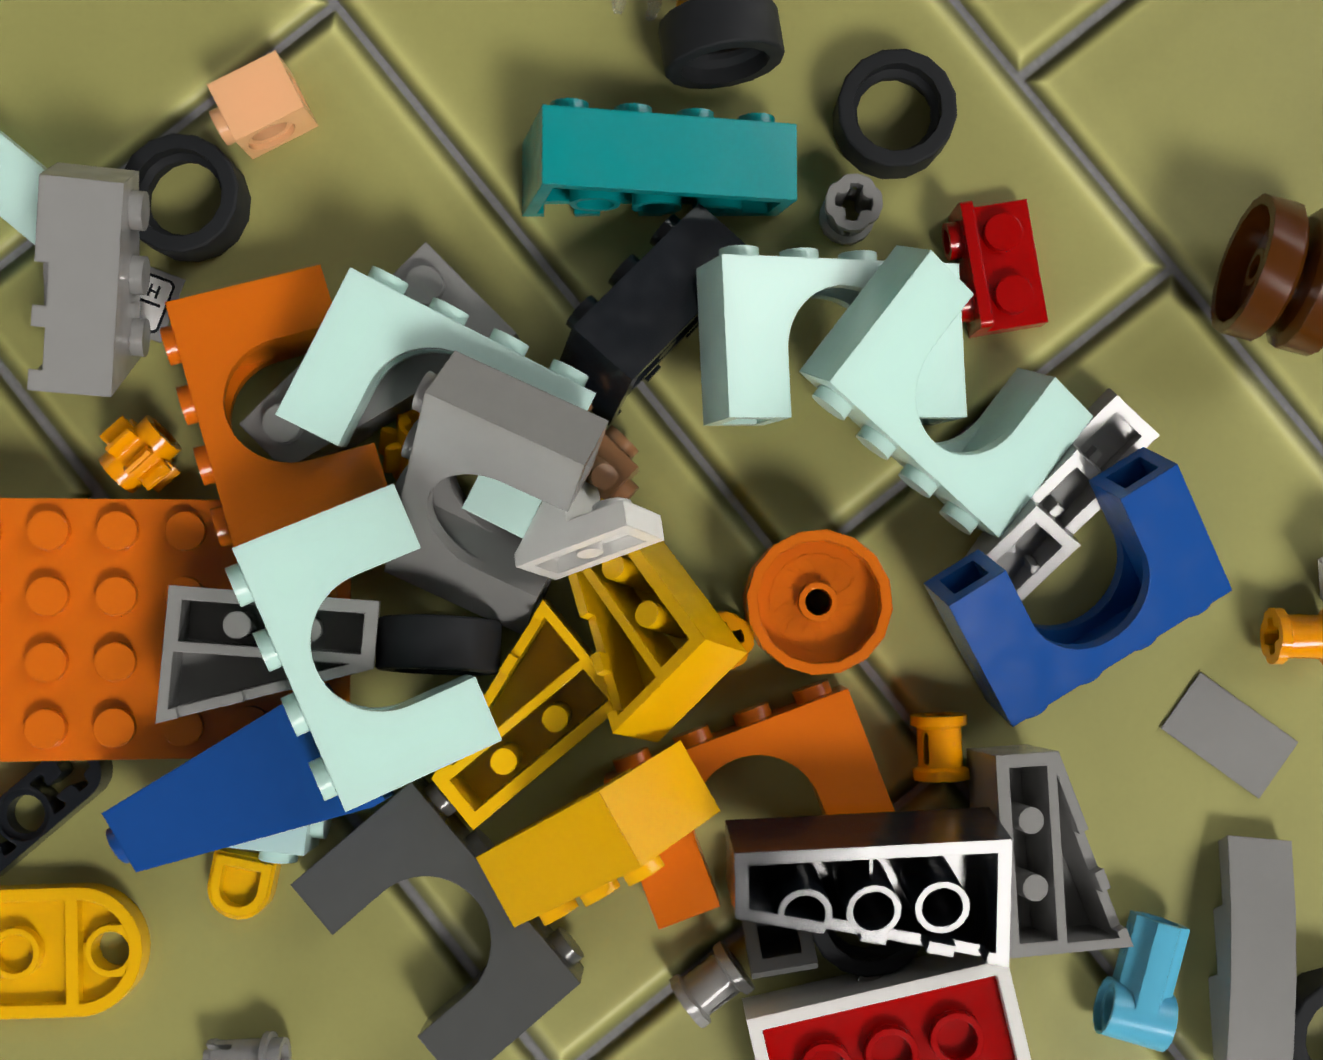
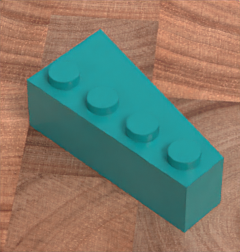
M559 98L551 101L550 105L542 104L522 143V217H544L545 204H569L574 208L575 217L600 216V211L616 209L620 207V204H632V210L637 212L638 216H662L681 211L682 204H692L693 208L698 203L714 216H778L797 201V124L775 122V117L767 113H748L739 116L737 119L714 118V112L705 108L682 109L675 115L652 113V107L641 103H624L615 106L614 110L589 108L587 101L578 98Z

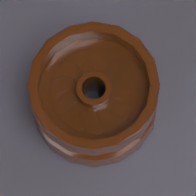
M1267 193L1262 194L1251 203L1240 218L1229 239L1219 265L1213 288L1210 312L1212 327L1219 333L1248 341L1257 339L1266 333L1267 341L1273 347L1303 356L1312 355L1323 348V208L1307 216L1304 204Z

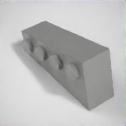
M427 242L392 274L409 284L404 295L428 307L433 297H436L467 313L469 318L465 324L466 327L488 338L493 328H496L520 340L517 333ZM441 353L422 354L406 359L392 368L377 386L347 447L337 446L275 415L300 365L239 425L274 461L302 462L345 451L373 436V432L396 420L398 414L413 410V398L425 374L428 371L438 374L451 355Z

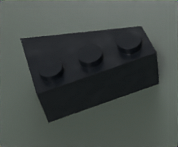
M700 203L693 207L682 219L678 218L675 214L667 218L650 239L649 243L653 248L641 260L634 254L625 259L608 281L612 288L599 301L592 295L588 296L573 311L566 322L571 331L559 361L589 376L584 387L596 393L591 403L594 407L591 411L595 415L608 420V426L622 412L620 409L626 397L643 379L649 382L661 369L659 363L684 337L688 339L699 327L696 269L719 256V249L723 247L746 245Z

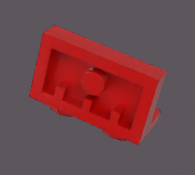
M1027 199L974 207L972 200L959 202L948 216V222L942 225V243L946 259L948 261L955 260L956 263H959L960 280L974 293L961 310L962 322H966L968 337L974 338L1041 327L1048 323Z

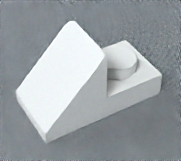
M584 482L568 512L542 501L514 554L515 566L554 580L561 579L664 541L661 515L635 505L627 498L616 497L600 501L598 489L594 485Z

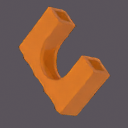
M321 265L165 302L171 325L161 327L160 334L170 365L173 366L181 363L183 365L188 385L176 387L177 395L187 425L199 423L205 445L194 447L193 451L204 486L214 483L217 486L222 506L210 509L221 547L232 544L233 547H236L387 486L375 443L307 461L291 463L273 461L257 455L244 446L233 433V408L236 398L245 383L258 371L271 364L306 355L332 304Z
M828 679L820 680L794 690L792 694L795 702L771 711L768 701L740 710L732 715L735 725L711 733L709 725L705 724L672 737L674 743L681 740L704 782L720 767L735 759L752 755L771 756L792 764L807 776L823 815L895 812L849 689L842 685L831 688ZM643 747L613 759L616 770L606 773L604 784L610 782L612 778L630 768L632 770L652 758L653 756H651L649 748ZM695 830L659 854L665 866L641 881L659 930L720 907L718 892Z

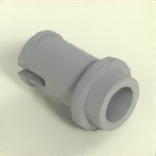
M266 1031L262 1038L229 1040L214 1038L207 1041V1050H204L202 1060H291V1044L287 1037H279L275 1031Z

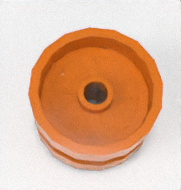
M828 529L798 532L768 547L750 568L742 594L744 618L753 631L756 644L783 666L810 675L841 673L866 660L885 637L893 611L890 580L877 556L854 537ZM812 590L815 592H825L828 595L829 605L820 607L822 610L820 615H814L809 612L805 604L806 597Z

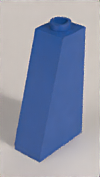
M325 683V685L334 693L330 684ZM281 704L104 811L102 815L110 827L106 830V838L112 851L123 863H131L135 872L369 809L395 794L391 791L345 812L338 795L324 801L308 762L321 757L313 736L309 731L297 737L285 708Z

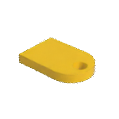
M99 883L0 885V1020L90 1016L109 1009L126 997L140 982L150 957V933L146 920L138 906L121 891ZM105 932H116L127 941L129 956L124 964L111 963L103 956L100 943Z

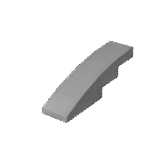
M1110 388L1088 409L1093 418L1001 538L982 532L966 554L968 556L979 549L1005 569L1021 601L1081 545L1074 537V534L1101 509L1088 480L1142 447L1147 448L1159 436L1148 423Z
M1227 835L1218 841L1223 905L1213 909L1218 974L1208 977L1213 1059L1293 1060L1297 970L1296 905L1292 841Z

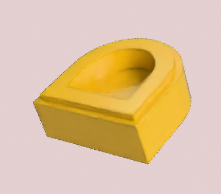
M223 848L214 851L207 885L210 902L225 917L237 920L253 917L272 901L277 888L281 864L261 861L258 859L259 853L235 848Z

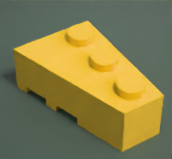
M664 541L568 576L579 617L587 619L596 648V652L590 656L596 675L604 676L613 711L607 713L613 734L658 743L747 654V651Z

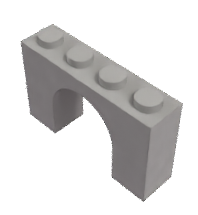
M454 351L438 374L432 371H428L416 390L412 409L419 412L420 416L411 427L405 439L401 456L408 459L409 464L404 468L395 485L421 548L386 562L384 572L486 619L499 621L502 626L522 635L533 614L544 599L552 579L515 566L514 554L522 538L462 509L467 497L463 493L456 475L472 474L489 477L568 512L593 467L609 421Z

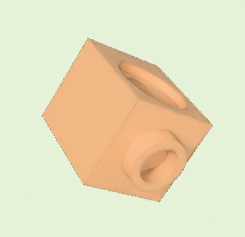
M276 50L207 84L218 106L209 111L217 131L228 146L237 143L252 159L318 127L293 74Z

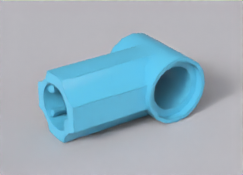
M1130 910L1126 928L1134 947L1120 948L1113 976H1107L1099 986L1093 1008V1026L1098 1034L1164 1052L1172 1043L1177 1029L1178 1003L1173 993L1190 929L1156 915Z

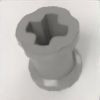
M859 173L846 174L839 181L833 183L828 189L819 212V225L824 235L832 242L841 245H853L864 240L871 232L874 222L881 213L883 207L881 191L875 187L871 178ZM844 200L855 202V212L859 213L855 221L845 219L846 211L845 208L841 207Z
M722 941L713 946V955L684 977L675 974L669 979L671 988L679 1002L701 1028H705L711 1023L710 1015L738 993L742 992L748 995L755 990L750 977L740 962Z

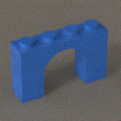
M1142 447L1088 480L1114 535L1117 547V563L1113 579L1102 598L1089 611L1074 620L1057 625L1032 623L1007 571L979 549L924 582L931 599L985 700L1012 727L1025 719L1041 714L1052 702L1076 687L1094 681L1108 667L1134 651L1150 646L1158 636L1185 619L1203 613L1211 603L1232 591L1177 463Z

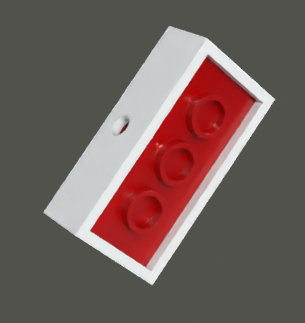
M955 952L953 957L930 954L913 958L911 962L891 974L863 977L849 973L742 998L755 1060H1031L1010 968L987 964L981 956Z

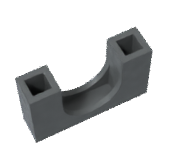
M421 777L406 785L296 879L291 886L332 935L382 892L405 879L421 876L438 877L449 880L470 893L481 906L488 921L491 936L488 963L474 979L427 1018L417 1037L436 1060H492L581 983L584 966L579 961L584 957V954L573 937L564 928L559 926L553 931L549 925H543L539 916L515 928L513 927L476 859L478 855L495 845L480 829L475 828L470 832L456 816L455 812L457 810L433 781L429 783L424 777Z

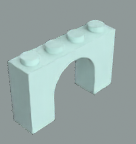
M732 245L719 249V256L696 269L703 426H764L791 418L788 341L790 329L798 310L808 299L813 298L832 301L848 309L885 260H877V252L872 250L843 252L838 255L837 259L819 258V250L809 247L786 249L779 252V256L759 255V248L757 246ZM944 263L960 279L959 263ZM962 311L934 345L921 368L917 382L916 403L922 425H936L967 417Z
M896 245L799 372L817 388L812 398L822 408L840 420H845L848 416L861 428L856 438L866 448L885 460L892 456L903 466L898 476L908 486L927 498H930L933 494L944 504L939 513L949 523L968 535L977 528L997 538H1001L1093 418V415L1056 377L1017 368L980 418L968 430L950 440L934 442L926 433L918 415L916 389L919 374L929 352L974 293L932 250Z
M372 266L368 275H365L350 267L275 415L337 446L347 447L377 386L392 368L414 356L430 353L452 355L454 351L588 411L596 393L584 387L589 376L572 366L553 359L548 369L525 357L529 346L519 339L496 328H493L488 338L466 327L465 324L469 315L455 306L433 297L427 307L404 295L409 284L389 272ZM478 475L462 509L523 539L542 500L498 480Z
M394 483L233 547L232 551L238 563L224 568L240 606L243 607L255 602L266 627L252 634L268 671L271 672L280 667H283L293 693L280 699L296 736L298 737L309 731L313 736L321 757L308 762L323 799L326 801L338 795L345 812L502 741L475 676L462 675L395 705L366 707L350 703L334 694L325 685L316 670L311 653V630L316 613L330 592L339 584L357 574L421 548Z

